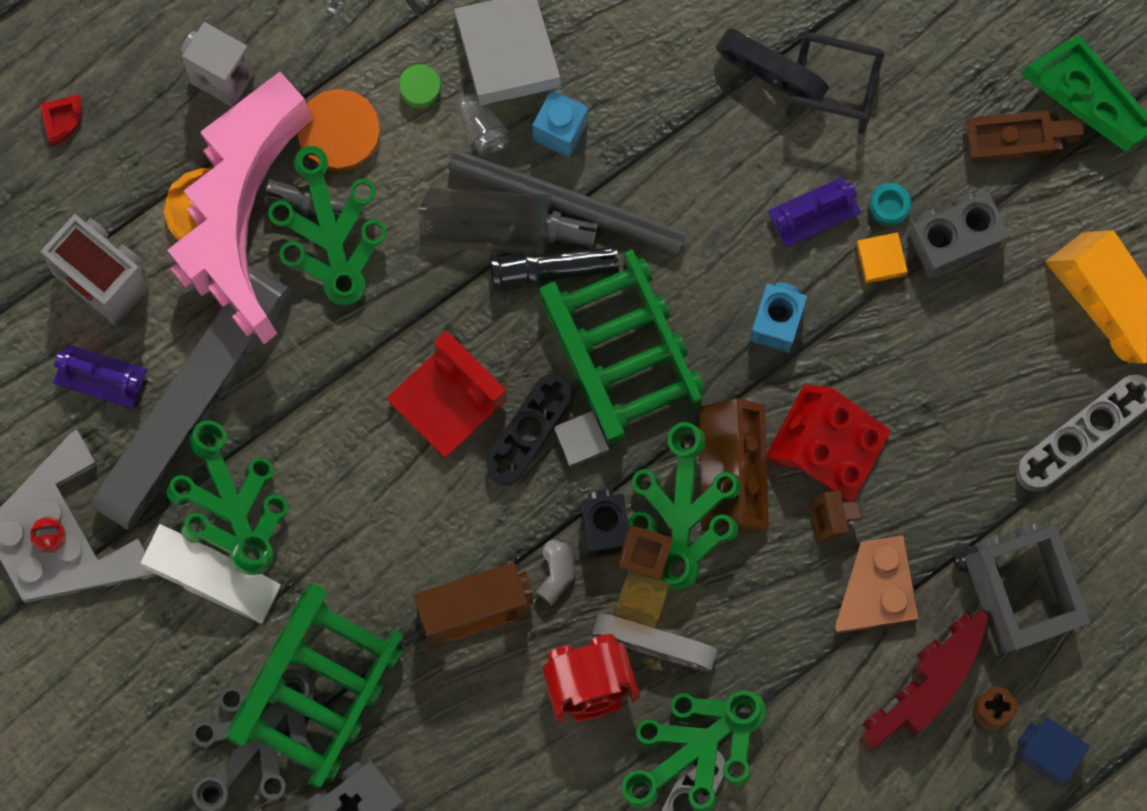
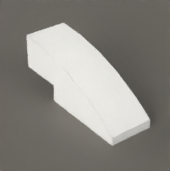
M159 524L141 561L144 569L183 586L189 592L260 624L264 623L281 588V584L262 574L246 575L241 573L233 566L230 557L199 542H189L182 534Z

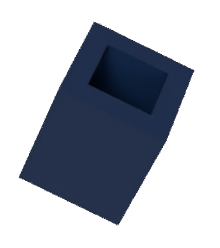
M1045 717L1038 725L1033 722L1027 725L1017 741V744L1023 748L1016 758L1061 787L1067 783L1090 746L1048 717Z

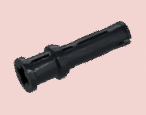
M611 246L610 248L537 255L536 251L525 250L524 255L498 257L497 254H490L493 291H500L502 286L527 284L529 288L540 285V280L612 272L619 273V261L616 258L618 254L616 246Z

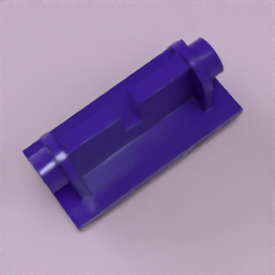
M842 176L768 210V214L787 248L861 214V211L854 199L857 197L855 187L851 182L846 184Z
M67 344L65 351H59L56 356L54 367L58 368L53 384L134 409L147 369Z

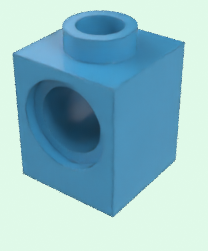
M777 282L774 286L767 283L749 341L790 353L807 295L800 294V289L791 284ZM773 307H783L789 312L791 318L786 322H776L769 316L768 311Z

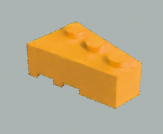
M1114 230L1082 232L1044 262L1108 337L1116 355L1123 361H1128V363L1145 364L1147 362V279Z

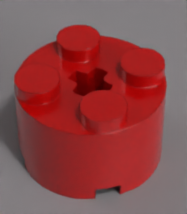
M614 634L597 636L589 641L590 645L573 650L572 646H562L547 653L549 662L542 667V673L556 721L565 723L564 715L572 714L575 722L599 718L621 710L620 701L630 696L631 703L639 699L640 693L626 647L623 643L616 642Z

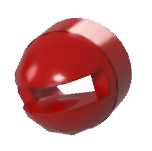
M42 517L33 523L30 529V539L33 545L41 552L52 553L64 545L66 531L61 522L56 518ZM57 528V534H46L36 537V533L39 530Z

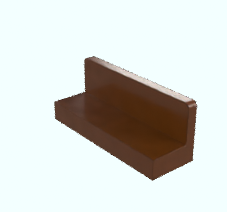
M736 398L701 406L699 409V428L703 431L706 439L705 447L700 454L701 495L712 486L715 476L721 472L734 474L740 479L742 484L741 492L736 498L722 500L702 519V530L707 532L711 520L721 514L733 518L738 524V529L753 532L769 530L765 405ZM731 478L723 481L721 485L723 493H727L732 489L733 482ZM728 521L720 523L718 531L729 529Z

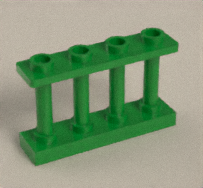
M633 249L624 252L626 270L568 294L567 291L560 293L555 281L539 288L540 302L585 400L596 417L608 448L624 442L625 432L623 429L628 427L629 421L685 397L692 411L701 407V395L706 393L697 370L690 372L683 358L688 356V351L679 332L672 334L666 320L671 318L665 300L661 295L655 297L649 282L653 281V277L644 258L638 260ZM634 285L644 307L588 331H585L584 328L577 330L571 317L576 314L575 309ZM649 322L652 323L660 340V345L603 369L602 366L594 367L588 354L593 352L594 346ZM669 360L679 382L624 406H620L619 403L612 406L606 393L607 390L611 389L610 384Z
M311 583L306 585L223 738L236 746H244L246 740L252 743L255 739L313 770L307 784L314 788H320L323 782L330 784L336 776L342 761L336 759L344 743L350 746L354 742L362 727V722L357 720L365 705L371 707L375 703L383 687V684L378 682L385 667L390 669L394 667L404 646L399 644L403 633L396 629L389 631L383 640L327 609L328 604L323 602V599L328 591ZM311 624L316 627L320 624L374 654L375 657L364 678L306 647L307 642L302 640L309 625ZM298 662L353 692L354 696L343 717L286 686L287 681L282 679L281 676L289 663L296 665ZM269 701L274 704L278 701L333 731L334 733L323 754L320 755L265 725V719L260 717L267 702Z

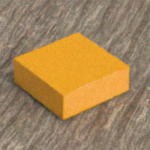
M898 232L857 240L856 247L865 284L907 275L908 271Z

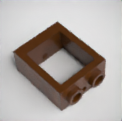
M514 562L413 594L429 649L528 618V605L533 604V592L526 571L518 573Z

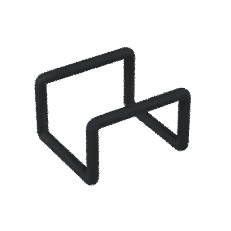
M805 33L797 64L803 67L805 66L811 41L875 56L862 111L798 96H789L785 110L786 117H792L795 105L859 119L858 133L864 134L870 120L869 115L880 68L885 56L884 51L879 48L824 35Z

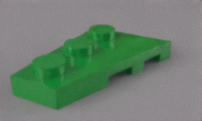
M1080 35L1075 36L1032 62L1020 74L1123 151L1128 152L1147 139V113Z

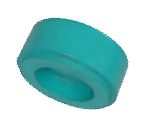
M881 184L871 194L868 203L869 213L873 220L882 226H897L905 221L910 212L911 197L908 191L899 184Z

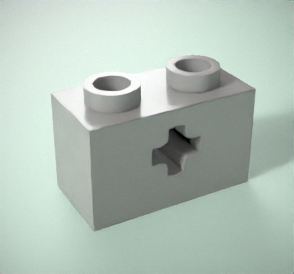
M203 22L198 32L192 31L183 43L181 49L183 53L182 58L190 83L225 104L234 107L255 74L247 45L206 22Z

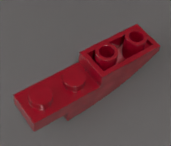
M981 610L974 617L966 612L948 628L953 634L941 645L935 639L916 655L920 663L914 668L913 672L921 680L922 684L919 686L913 680L895 696L899 701L898 705L888 713L881 707L862 724L867 731L863 733L859 740L869 752L873 751L902 725L915 738L952 699L966 678L983 640L988 615L984 610Z

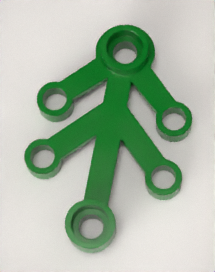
M306 146L296 154L294 165L298 175L308 181L319 226L294 212L292 206L283 200L276 201L269 207L268 216L275 226H286L326 249L330 266L306 255L302 245L295 241L284 243L280 248L279 256L285 266L290 268L297 267L322 281L324 292L330 301L341 306L351 305L357 302L365 291V279L361 273L375 247L383 243L387 235L386 227L381 221L376 219L368 220L361 229V242L348 262L346 261L342 245L365 205L370 204L374 200L376 195L375 187L367 179L356 180L350 188L351 197L336 221L324 180V175L328 170L327 156L319 147ZM308 155L316 156L319 159L318 167L313 170L306 169L303 166L304 158ZM359 185H367L370 188L371 195L367 199L361 200L355 196V189ZM279 206L286 207L289 210V217L285 221H277L273 217L274 210ZM371 225L379 226L382 230V235L377 240H370L366 236V230ZM289 247H296L300 250V258L295 262H289L284 257V253ZM346 276L352 280V287L349 291L341 292L337 289L336 282L340 277Z
M211 420L202 421L195 426L190 436L189 444L194 454L204 459L218 497L196 486L192 479L184 475L175 476L171 480L166 494L168 499L174 504L184 505L190 502L228 522L233 535L211 525L207 517L200 513H192L186 517L181 527V533L189 542L198 543L205 540L228 552L233 566L241 573L246 575L262 574L269 568L273 560V551L268 540L276 524L280 523L286 516L289 509L288 502L280 495H269L260 508L262 518L254 532H252L246 516L261 487L265 486L271 479L274 472L273 465L269 460L262 457L251 460L245 471L246 480L237 495L221 454L227 440L226 432L217 422ZM199 440H207L211 443L212 447L205 446ZM253 468L262 469L266 475H257ZM174 487H184L187 494L178 493ZM268 505L277 506L281 513L271 512ZM194 523L199 525L202 529V532L193 531L189 527V524ZM244 552L253 553L257 560L248 558Z
M688 422L676 424L668 434L669 448L678 455L674 503L661 489V481L656 473L642 469L637 471L632 478L634 491L645 496L672 528L671 538H673L660 582L665 587L675 591L691 587L699 575V561L720 542H730L737 536V522L733 518L721 514L715 516L709 524V530L689 546L690 530L722 500L736 498L742 488L741 481L737 476L729 472H721L715 476L712 486L693 503L696 456L703 451L706 439L699 427ZM690 435H694V446L686 449L684 446L685 439ZM650 476L651 486L647 490H642V479ZM731 478L733 482L732 489L727 493H723L721 489L723 481ZM636 512L628 521L629 525L637 527L638 522L646 518L648 521L646 530L658 533L656 531L657 521L648 513ZM728 521L729 531L727 534L720 536L718 533L720 523ZM679 562H683L685 571L683 575L676 577L674 567Z
M748 690L737 691L731 694L726 701L694 698L688 693H680L673 697L670 708L674 718L679 722H690L696 716L719 719L707 729L663 725L653 719H646L640 722L636 728V735L643 747L653 749L661 743L685 746L650 773L643 770L630 772L622 782V793L627 803L636 809L650 807L657 800L658 790L698 760L695 785L689 792V801L695 811L713 810L716 805V796L712 788L718 743L730 734H732L731 759L727 760L724 764V776L726 781L734 787L745 785L751 777L750 767L747 763L750 734L760 728L766 718L764 701L755 692ZM683 702H688L692 705L687 713L676 711L677 706ZM742 708H750L753 711L752 715L747 719L739 718L737 713ZM646 729H656L658 732L653 739L647 740L642 737ZM735 766H741L745 769L744 774L739 778L729 775L730 770ZM639 787H647L649 793L646 797L639 799L634 796L635 790ZM705 792L710 795L709 801L705 804L700 805L695 802V797L699 793Z

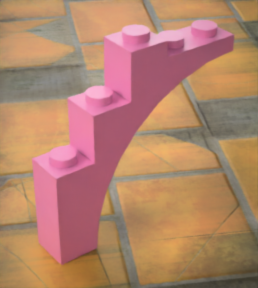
M278 72L200 132L208 145L203 152L214 168L184 190L192 204L187 208V211L198 224V227L167 250L175 262V265L170 270L185 289L192 284L201 296L210 291L222 307L230 303L236 310L232 318L247 337L254 332L263 344L277 335V332L259 305L250 282L246 255L248 221L256 193L270 165L289 140L313 119L305 99L281 72Z

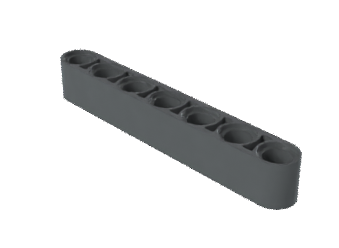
M252 266L249 269L250 282L259 305L272 323L285 304L290 288L257 267ZM230 303L221 308L100 486L92 501L91 508L126 530H130L141 518L190 445L189 439L195 426L207 420L260 341L254 332L247 337L232 318L236 310Z

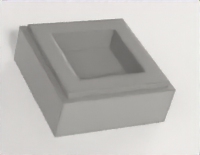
M593 411L553 427L569 468L609 453L608 445Z

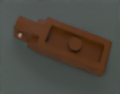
M1049 110L973 117L965 121L970 163L1052 155L1056 152H1062L1063 144L1081 142L1084 136L1081 119L1059 121V114L1050 113Z

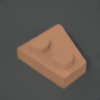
M903 535L862 541L855 557L851 576L835 623V634L917 622L918 614Z

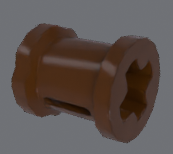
M991 687L974 703L973 717L976 723L985 730H1000L1016 716L1018 709L1017 700L1008 689ZM993 699L997 700L999 708L1005 710L997 719L993 718V711L985 708Z

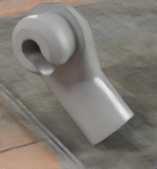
M558 540L548 541L543 548V556L548 561L550 575L535 592L550 606L554 604L575 578L573 551L567 543Z

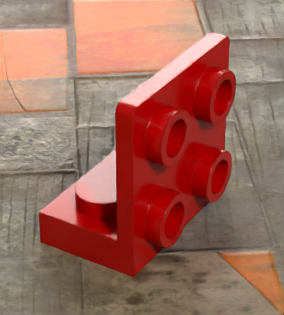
M446 330L434 341L435 353L388 396V402L444 458L449 457L506 402V389Z
M804 384L767 452V459L777 466L799 468L830 491L840 490L844 501L853 502L885 444L890 430L833 387Z

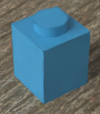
M550 90L532 125V141L570 158L588 123V107Z

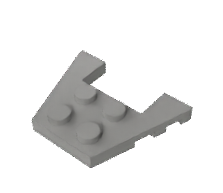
M77 430L71 432L0 507V560L25 603L78 593L80 590L100 586L118 585L121 582L142 578V580L153 578L157 575L144 569L141 565L145 550L138 538L98 560L59 491L61 485L97 466ZM42 517L56 518L61 522L66 531L64 545L52 553L41 552L33 545L30 539V529L33 523ZM57 528L39 530L36 533V537L46 534H57Z

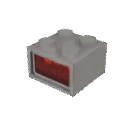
M74 214L40 252L56 278L114 326H117L149 290L144 279L146 271L139 265L141 260L123 244L117 249L107 239L108 232L95 220L89 218L84 222Z

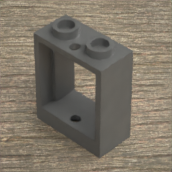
M1038 522L1013 530L1016 536L1015 539L1003 543L1001 535L976 543L978 552L964 556L981 606L988 615L987 622L999 654L1021 649L1091 623L1056 525L1040 529ZM1037 543L1062 614L1019 629L994 557Z

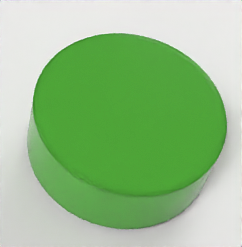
M423 64L408 67L402 73L399 80L402 99L414 108H426L434 104L441 93V83L437 72L430 66Z

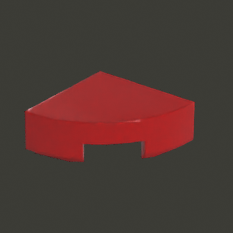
M80 94L39 104L51 147L67 140L79 126L83 114V102Z

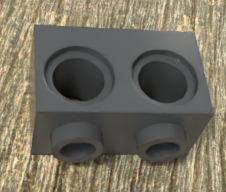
M974 192L968 193L956 199L952 203L953 207L939 213L937 209H931L914 219L915 223L912 224L908 237L929 280L1005 248L1010 234L989 192L977 197ZM970 217L981 219L985 223L986 230L978 232L970 229L966 224V219ZM932 233L942 234L946 237L948 246L943 248L933 246L928 240V235Z

